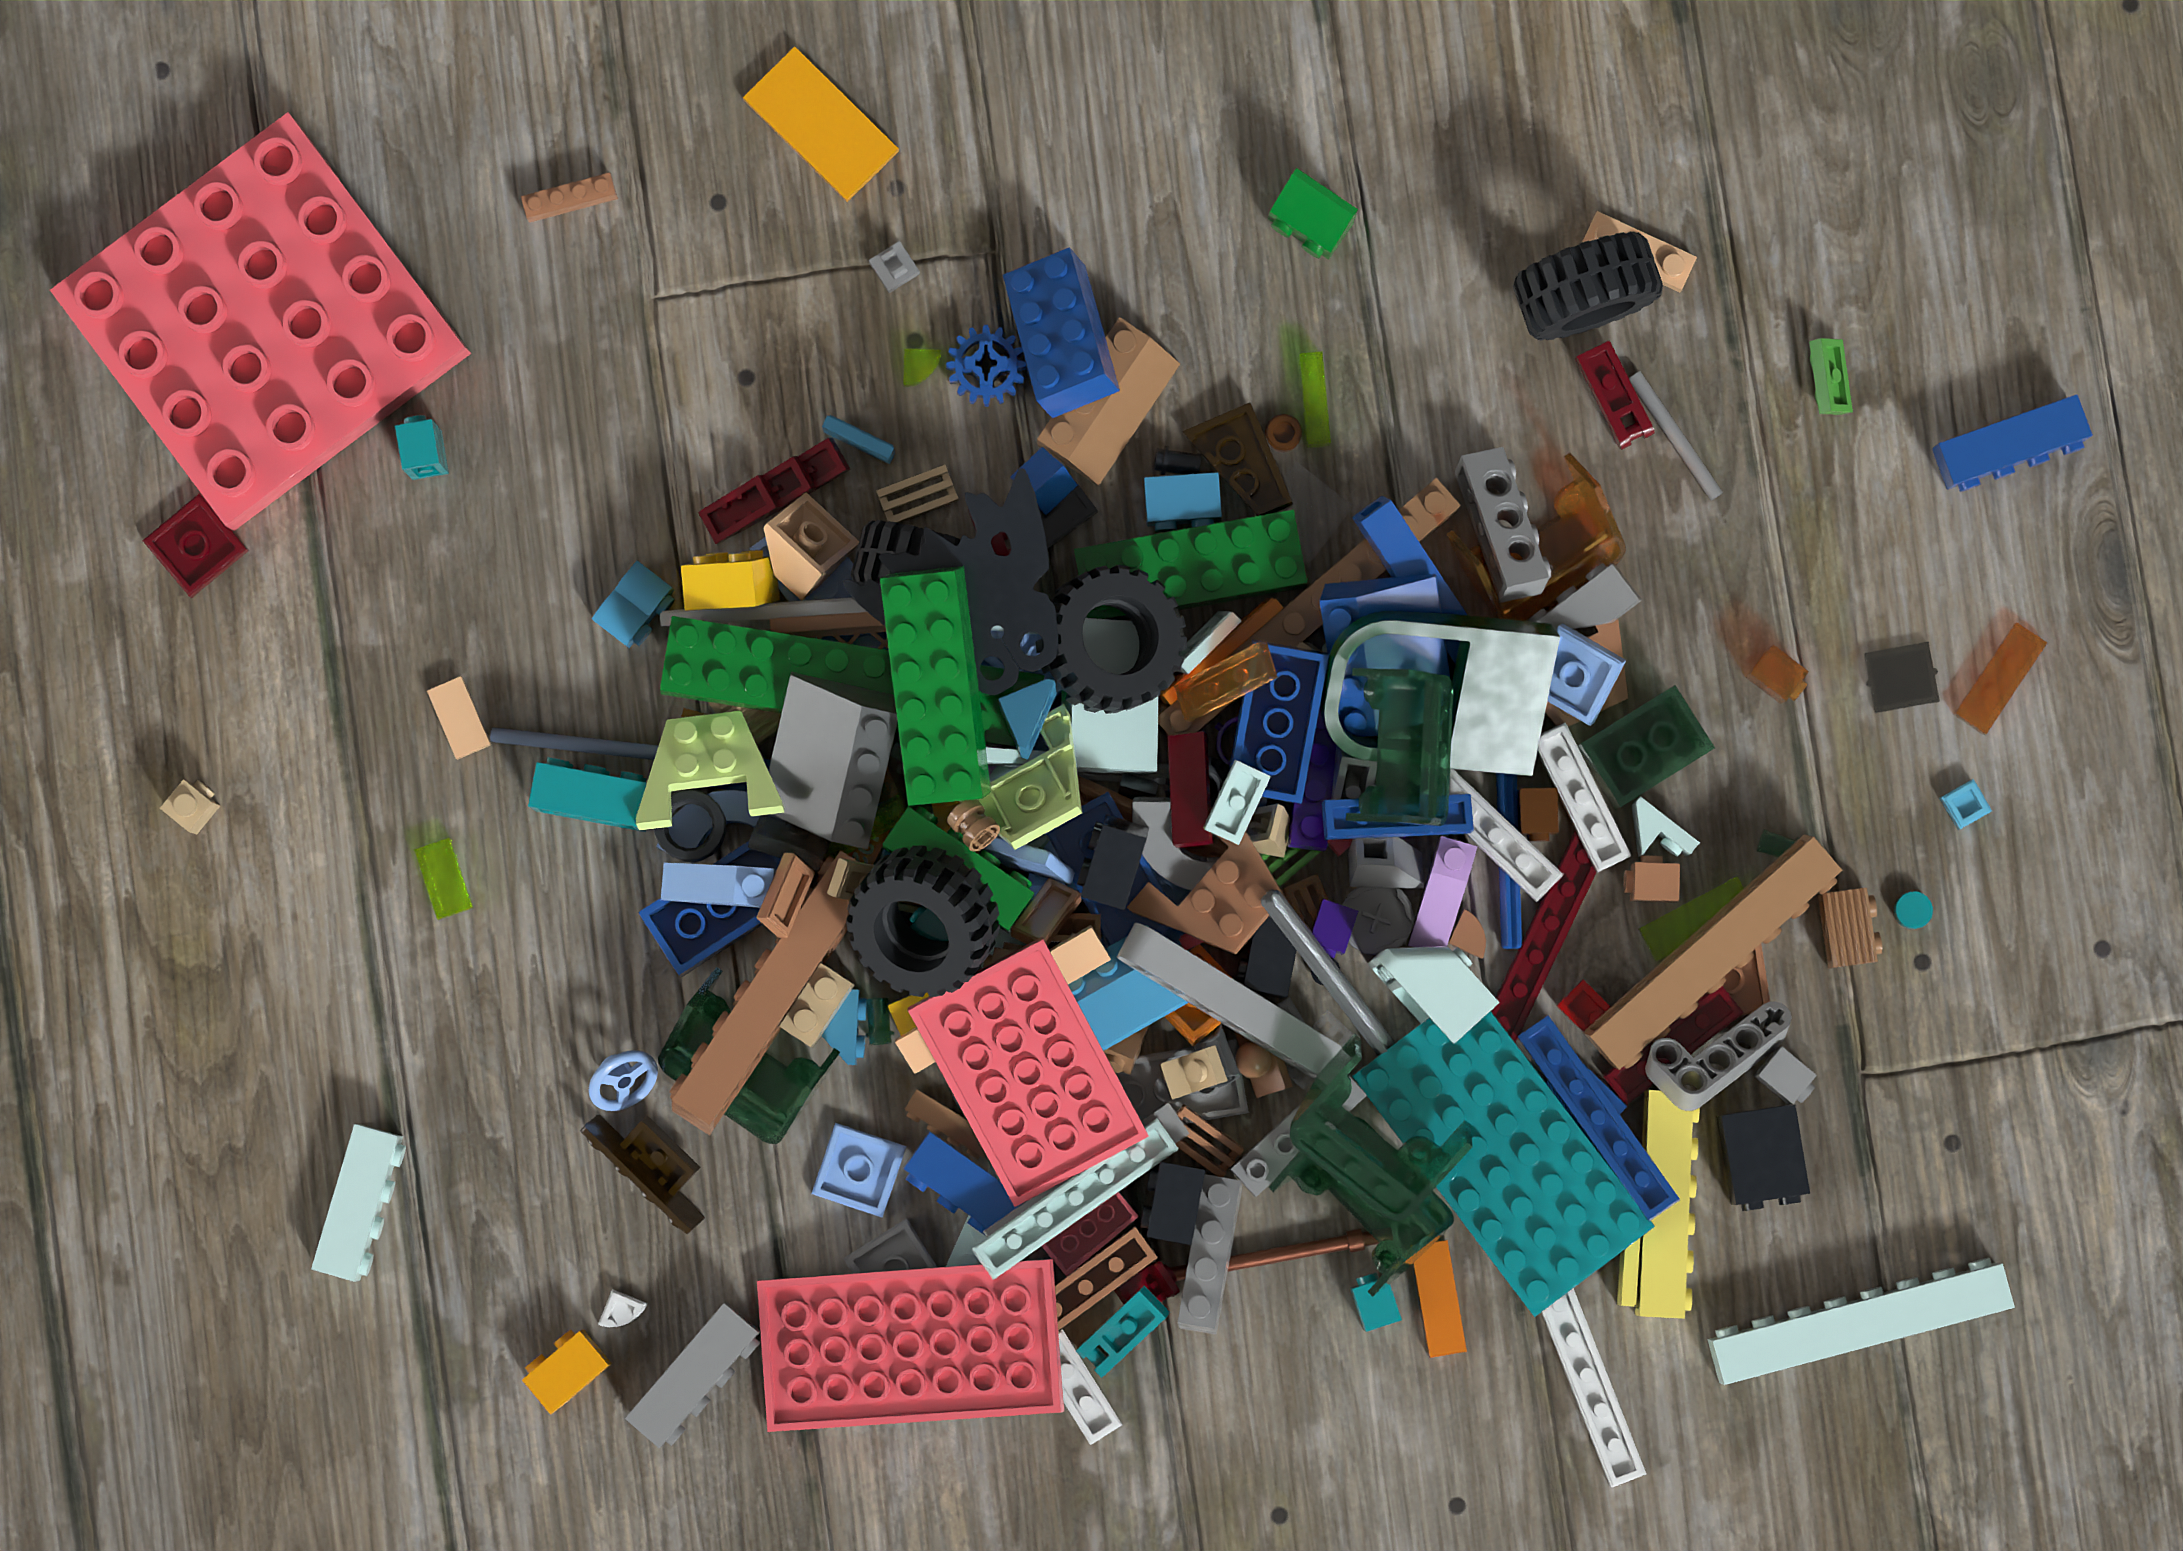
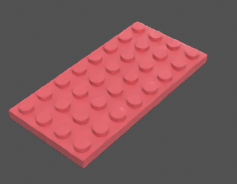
M1053 1259L1020 1261L994 1280H992L982 1264L757 1281L767 1432L1064 1412Z

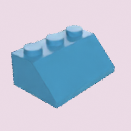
M1127 937L1105 948L1111 960L1068 984L1103 1050L1110 1048L1188 1003L1117 958Z

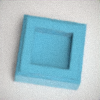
M1974 779L1939 798L1957 830L1962 829L1992 811Z

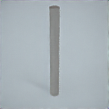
M1641 371L1631 376L1629 380L1708 498L1712 501L1723 493Z

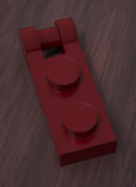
M1610 340L1576 356L1575 360L1620 450L1631 446V441L1641 436L1645 439L1655 434L1651 421ZM1631 413L1635 423L1625 428L1620 418Z

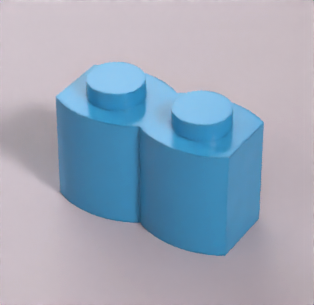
M636 561L596 611L592 620L628 648L634 643L640 646L652 631V628L648 626L656 614L660 615L662 611L669 610L675 599L671 595L675 590L639 561Z

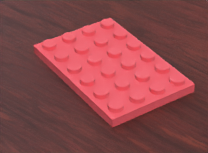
M1043 937L978 970L969 982H965L960 989L953 993L946 991L943 996L927 997L908 1007V1012L1014 1207L1149 1137Z

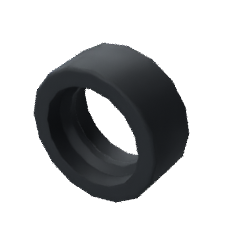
M696 790L679 791L671 795L672 813L685 804H695L703 807L712 819L710 837L704 844L696 848H685L672 840L668 827L654 828V834L660 847L673 858L684 862L702 861L712 856L722 845L727 832L726 817L720 805L709 795Z

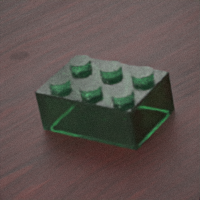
M1676 685L1582 742L1578 745V748L1589 770L1613 808L1617 810L1715 749V746Z

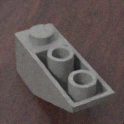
M1602 563L1585 576L1589 581L1578 590L1574 586L1570 587L1556 598L1559 605L1547 613L1543 608L1527 621L1551 623L1555 630L1562 623L1572 629L1613 623L1642 601V599L1615 564L1606 567Z

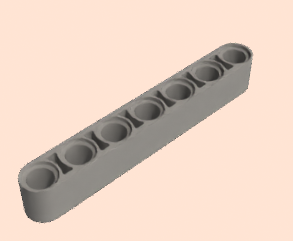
M1134 923L1117 955V958L1123 963L1294 1068L1316 1080L1326 1082L1342 1050L1339 1044L1147 926Z

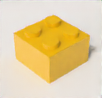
M748 550L728 554V552L707 553L706 555L693 556V563L681 566L685 611L753 607L780 600L778 579L774 576L770 556H763V550Z

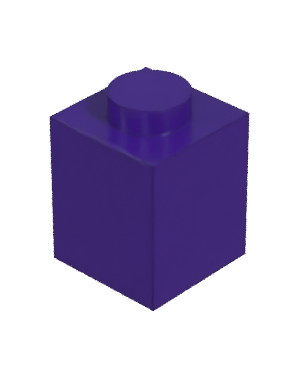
M1323 899L1311 933L1330 958L1334 959L1336 953L1345 954L1359 911Z

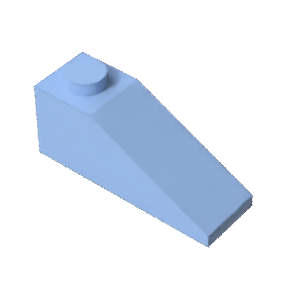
M664 862L661 900L761 908L776 870L745 866Z

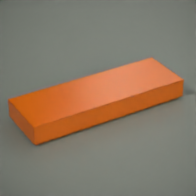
M1448 1240L1410 1246L1429 1358L1467 1352Z

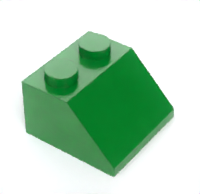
M1296 168L1271 208L1268 219L1273 222L1271 227L1282 236L1289 238L1292 235L1303 242L1301 247L1307 253L1318 259L1322 255L1329 260L1354 224L1358 209Z

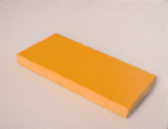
M795 46L743 97V100L846 202L899 152V148Z

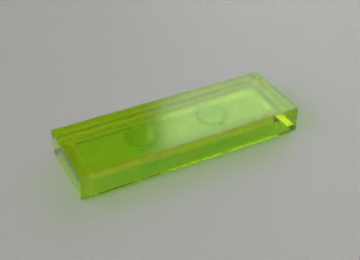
M1738 876L1638 928L1655 962L1670 955L1744 889Z

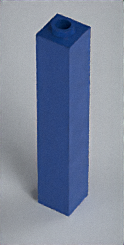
M1380 496L1352 517L1392 578L1436 574L1442 613L1467 615L1392 500ZM1445 639L1448 661L1454 670L1460 640Z

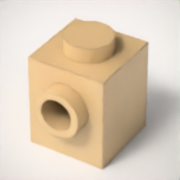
M183 779L160 809L188 832L197 835L220 805L211 799L215 793L201 781L197 780L193 784Z

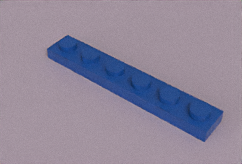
M1549 1015L1518 1036L1519 1041L1618 1177L1648 1222L1679 1202L1680 1198Z

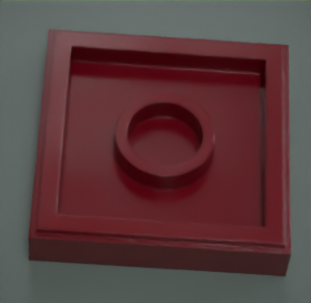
M200 493L142 540L190 598H193L249 551L234 532L223 524Z

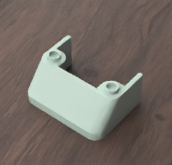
M1447 946L1387 948L1368 962L1374 973L1420 1024L1430 1017L1453 1044L1500 1003L1472 973L1469 967L1473 963L1458 947L1453 951Z

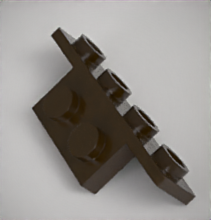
M596 1115L581 1128L580 1131L587 1138L588 1143L594 1149L601 1151L614 1164L615 1169L621 1175L628 1177L640 1189L645 1199L661 1209L673 1226L681 1229L685 1234H689L705 1219L704 1215L679 1192L701 1167L648 1116L643 1118L625 1139L601 1115Z

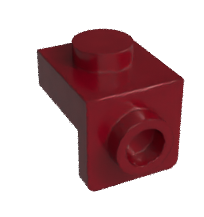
M1160 1261L1150 1263L1114 1289L1123 1305L1143 1286L1160 1302L1180 1293V1289L1176 1285V1275L1170 1267L1162 1264Z

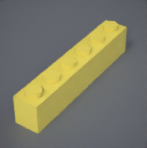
M1659 1090L1644 1091L1642 1147L1680 1198V1201L1651 1220L1655 1227L1640 1238L1635 1315L1685 1319V1311H1691L1692 1289L1686 1288L1687 1273L1693 1272L1694 1265L1693 1250H1688V1235H1694L1695 1213H1689L1690 1198H1695L1697 1189L1696 1175H1691V1160H1697L1698 1138H1692L1693 1123H1698L1700 1108L1694 1111L1681 1110Z

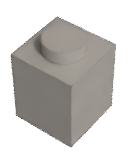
M1781 1046L1777 1047L1769 1055L1753 1076L1786 1104H1794L1796 1100L1802 1103L1815 1088L1811 1082L1817 1075Z

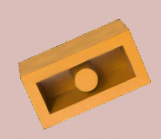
M570 1329L554 1343L558 1349L547 1359L541 1354L525 1367L529 1374L522 1381L550 1415L555 1413L612 1364L584 1329L576 1334Z

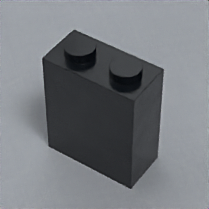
M1796 1104L1716 1116L1731 1205H1741L1742 1211L1764 1208L1763 1201L1778 1199L1779 1205L1800 1203V1195L1810 1194Z

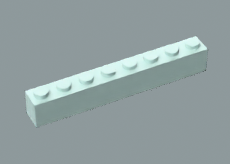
M1990 1258L1980 1259L1968 1263L1970 1270L1955 1273L1954 1267L1933 1272V1279L1919 1283L1918 1277L1896 1282L1897 1289L1883 1292L1882 1287L1871 1288L1860 1292L1861 1299L1847 1302L1846 1296L1824 1301L1825 1308L1811 1312L1810 1306H1804L1787 1311L1789 1318L1775 1321L1772 1315L1752 1320L1753 1327L1741 1331L1738 1330L1737 1325L1715 1330L1717 1337L1707 1340L1719 1383L1726 1385L2015 1308L2004 1266L2001 1263L1991 1264Z

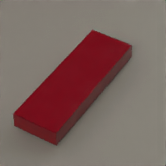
M1195 732L1168 736L1173 846L1180 848L1212 844V833L1203 828L1211 812L1207 734L1205 732Z

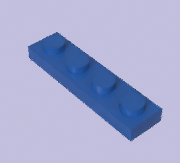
M1471 794L1324 800L1321 803L1325 840L1469 834L1474 831Z

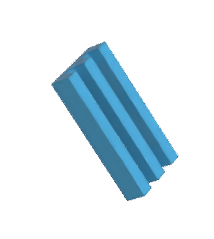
M827 415L822 425L824 433L888 464L891 463L895 455V449L892 444L832 415Z

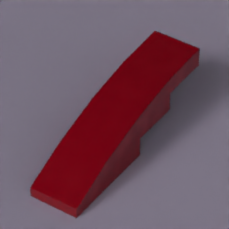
M828 437L799 456H793L767 473L755 476L700 510L698 514L714 543L719 544L788 507L804 493L810 494L851 469L834 438Z

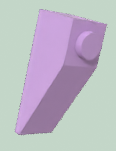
M1443 836L1438 838L1408 946L1438 947L1448 945L1478 846Z

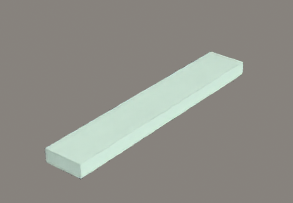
M1156 1118L1145 1126L1149 1137L1075 1175L974 1246L972 1251L992 1280L1177 1151L1179 1148L1159 1120Z

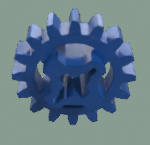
M988 325L983 326L981 334H977L975 329L971 327L969 328V339L966 340L960 335L956 338L960 346L959 349L949 348V355L955 358V361L947 362L946 369L956 372L949 377L950 384L960 383L957 390L958 396H962L966 392L970 393V404H974L978 397L983 398L985 407H989L990 398L994 397L999 404L1004 403L1003 393L1007 392L1014 396L1016 390L1013 383L1023 384L1024 377L1017 373L1026 369V362L1017 360V358L1024 354L1022 347L1013 349L1012 346L1016 341V337L1012 335L1005 340L1003 338V328L1001 327L996 330L995 334L990 333ZM993 343L1002 347L1010 358L1000 356L993 349ZM979 344V349L972 356H965L963 358L971 347ZM985 351H988V358L991 364L997 365L990 368L987 381H985L982 368L976 366L982 365ZM963 374L972 375L980 382V388L971 385ZM1009 374L1008 378L1001 385L993 388V383L1001 375Z

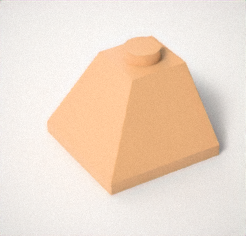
M804 493L764 526L774 576L801 601L821 586L859 544V541L807 493Z

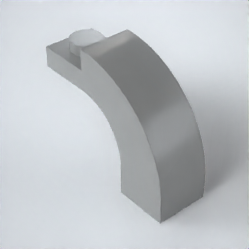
M1134 797L1133 822L1149 827L1142 853L1144 858L1158 874L1179 887L1193 890L1220 857L1199 856L1189 852L1184 847L1176 848L1173 846L1170 797Z

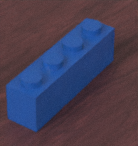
M2078 394L1943 441L1934 446L1932 451L1946 489L1949 490L1958 486L1959 491L1963 492L1981 485L1979 479L1992 474L1994 480L2015 473L2014 466L2027 462L2029 468L2049 461L2048 454L2062 450L2063 455H2068L2085 448L2083 442L2092 437L2093 434Z
M931 1132L927 1133L903 1167L909 1173L905 1180L922 1192L927 1187H930L940 1194L936 1202L953 1214H955L958 1208L971 1216L967 1223L983 1235H985L983 1232L985 1229L1018 1207H1014L1001 1181Z

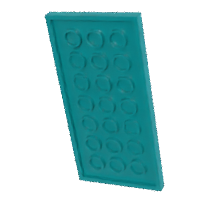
M1491 1011L1454 1044L1429 1017L1387 1049V1052L1382 1053L1352 1076L1534 1317L1655 1227L1652 1221L1648 1222L1618 1177Z

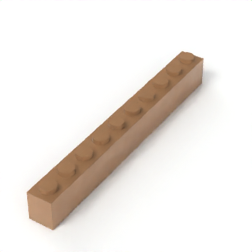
M1436 477L1398 511L1419 543H1421L1454 515L1461 505ZM1366 538L1158 716V729L1168 739L1170 735L1202 731L1242 696L1252 639L1297 647L1300 642L1307 641L1321 629L1323 621L1319 600L1325 584L1379 579L1384 575L1387 570Z

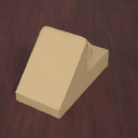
M1216 1045L1159 1064L1171 1100L1228 1081Z

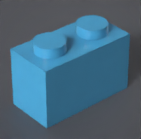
M1218 472L1144 478L1147 527L1155 526L1156 532H1168L1177 530L1178 524H1192L1193 528L1221 521Z

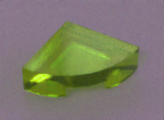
M904 349L903 387L916 386L930 377L939 365L941 350Z

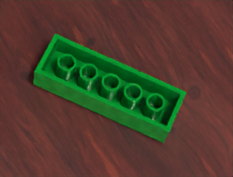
M1294 510L1074 549L1078 576L1101 566H1107L1108 568H1112L1115 565L1128 566L1129 572L1140 569L1148 573L1147 581L1151 583L1158 579L1166 587L1162 593L1166 598L1174 596L1178 606L1173 609L1178 610L1306 588L1307 585ZM1106 605L1095 607L1086 616V618L1129 619L1120 610Z
M964 566L888 574L880 578L908 806L983 799L991 792Z

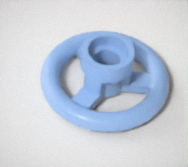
M637 1050L625 1051L607 1057L590 1080L588 1090L592 1103L606 1111H619L637 1104L648 1095L655 1085L658 1076L656 1061L648 1053ZM629 1062H638V1063H636V1064L632 1067ZM647 1071L643 1083L636 1091L629 1095V1088L633 1085L635 1079ZM601 1084L613 1085L617 1091L616 1100H608L601 1096Z

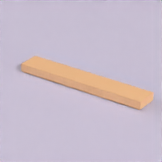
M1091 925L1049 949L1068 984L1111 960ZM917 1027L895 1039L896 1045L914 1074L936 1062Z

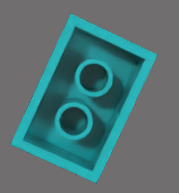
M547 757L546 764L536 762L528 807L536 812L646 832V830H639L636 825V816L647 785V778H643V775L621 771L620 778L610 776V771H606V768L584 764L583 771L573 769L574 765L570 764L569 761Z

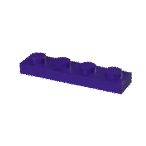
M1320 707L1302 804L1291 803L1288 847L1324 852L1327 849L1328 840L1324 838L1321 803L1324 800L1332 799L1336 744L1323 723Z

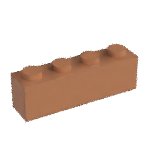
M1135 1226L1055 1284L1058 1331L1158 1258Z

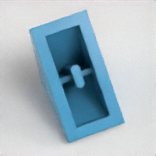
M1045 679L998 699L1001 713L1021 758L1026 760L1030 757L1057 694L1055 681L1051 679Z

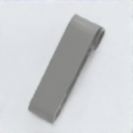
M1776 1001L1767 1002L1694 1058L1676 1040L1670 1038L1658 1039L1651 1046L1645 1066L1646 1074L1675 1106L1681 1110L1694 1111L1783 1043L1792 1019L1791 1012L1782 1003ZM1738 1043H1746L1751 1046V1049L1742 1048ZM1665 1058L1668 1059L1672 1064L1666 1065L1659 1062L1657 1059ZM1710 1064H1720L1724 1067V1070L1715 1069ZM1683 1085H1693L1697 1088V1091L1687 1090Z

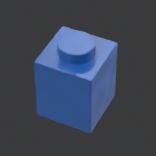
M1043 447L1020 467L1025 469L1036 495L1039 510L1045 515L1078 485L1066 468ZM1018 470L1010 477L1013 481Z

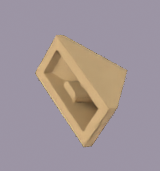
M1279 804L1257 807L1246 832L1258 853L1284 858L1288 843L1290 817L1284 806Z

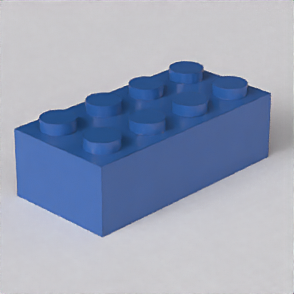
M1070 247L1003 274L1036 401L1054 418L1119 392L1120 388L1086 266Z
M1252 639L1228 773L1234 761L1237 760L1270 775L1271 777L1262 797L1302 804L1329 658L1326 652Z
M763 831L712 865L745 866L777 870L782 855L769 835ZM660 898L638 912L673 968L681 977L764 925L756 918L760 908L664 901Z

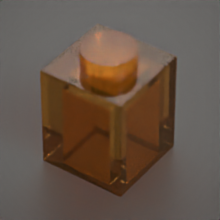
M1773 644L1764 652L1746 678L1778 703L1782 704L1788 698L1795 701L1807 686L1803 679L1809 671Z

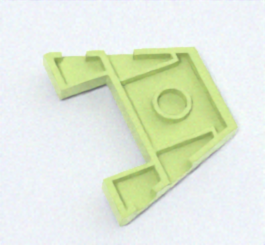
M1064 704L1048 713L1040 731L1049 747V751L990 782L991 792L983 799H977L985 809L984 814L987 817H992L999 825L1000 831L998 835L1015 850L1082 814L1071 719Z
M741 711L668 719L666 721L636 816V825L639 830L672 826L671 791L747 782L750 816L784 813L782 800Z

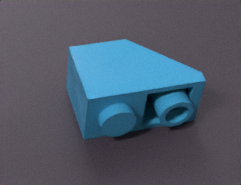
M853 989L822 1034V1037L848 1065H857V1058H864L865 1035L858 1034L859 1020L866 1021L867 998H860V990Z

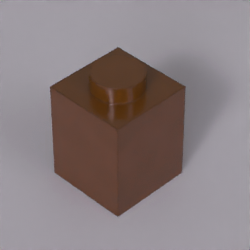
M1523 788L1518 790L1519 832L1523 836H1527L1529 842H1549V835L1559 833L1557 788Z

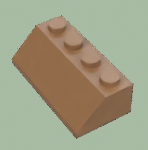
M1121 317L1118 318L1105 337L1120 391L1051 418L1037 438L1038 447L1045 448L1053 457L1097 486L1101 484L1180 366V363L1151 337Z

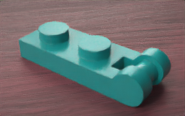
M1143 1286L1100 1328L1076 1349V1352L1082 1359L1087 1357L1096 1367L1094 1371L1102 1378L1171 1312ZM1098 1345L1109 1354L1107 1357L1097 1347Z

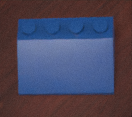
M1436 574L1328 583L1324 585L1319 600L1328 655L1339 635L1350 624L1365 615L1380 611L1442 613ZM1382 634L1372 637L1358 646L1350 656L1345 670L1338 709L1341 726L1353 735L1367 737L1378 736L1444 718L1452 684L1446 640L1399 634Z

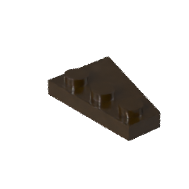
M1251 402L1182 431L1256 516L1272 514L1293 505V501Z

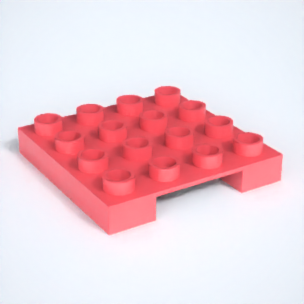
M289 112L50 289L51 293L223 524L234 531L471 354Z

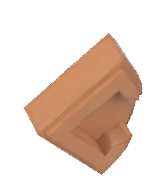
M1464 909L1448 944L1483 959L1486 948L1483 927L1472 913Z

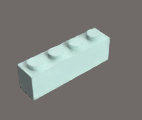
M354 1124L312 1264V1270L353 1282L360 1281L362 1275H368L374 1256L369 1253L372 1239H379L384 1224V1218L379 1217L383 1202H390L395 1187V1182L390 1181L394 1166L400 1167L405 1154L406 1146L401 1144L403 1136L362 1124Z

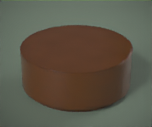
M1288 414L1274 416L1268 422L1265 429L1268 445L1273 450L1283 453L1295 449L1302 437V427L1299 421Z

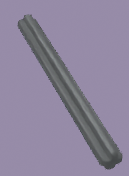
M1273 889L1267 891L1261 898L1262 906L1374 1052L1378 1055L1387 1052V1049L1395 1044L1392 1037L1282 893Z

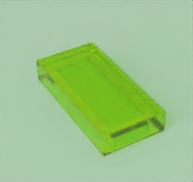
M451 838L414 849L437 920L474 909Z

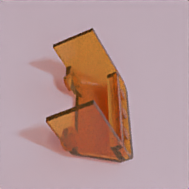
M1571 453L1565 455L1564 458L1574 481L1561 488L1555 497L1554 508L1557 516L1537 529L1540 553L1542 557L1547 558L1551 569V577L1542 594L1500 603L1480 544L1469 549L1453 530L1447 533V537L1463 571L1495 618L1527 621L1541 609L1549 610L1558 604L1556 598L1572 586L1578 590L1589 581L1585 576L1602 563L1606 567H1609L1611 564L1617 565L1626 552L1625 542L1601 485ZM1509 553L1514 559L1523 560L1519 554Z

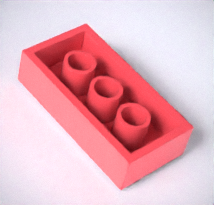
M1117 1192L1046 1242L1042 1247L1067 1277L1139 1216L1123 1196Z

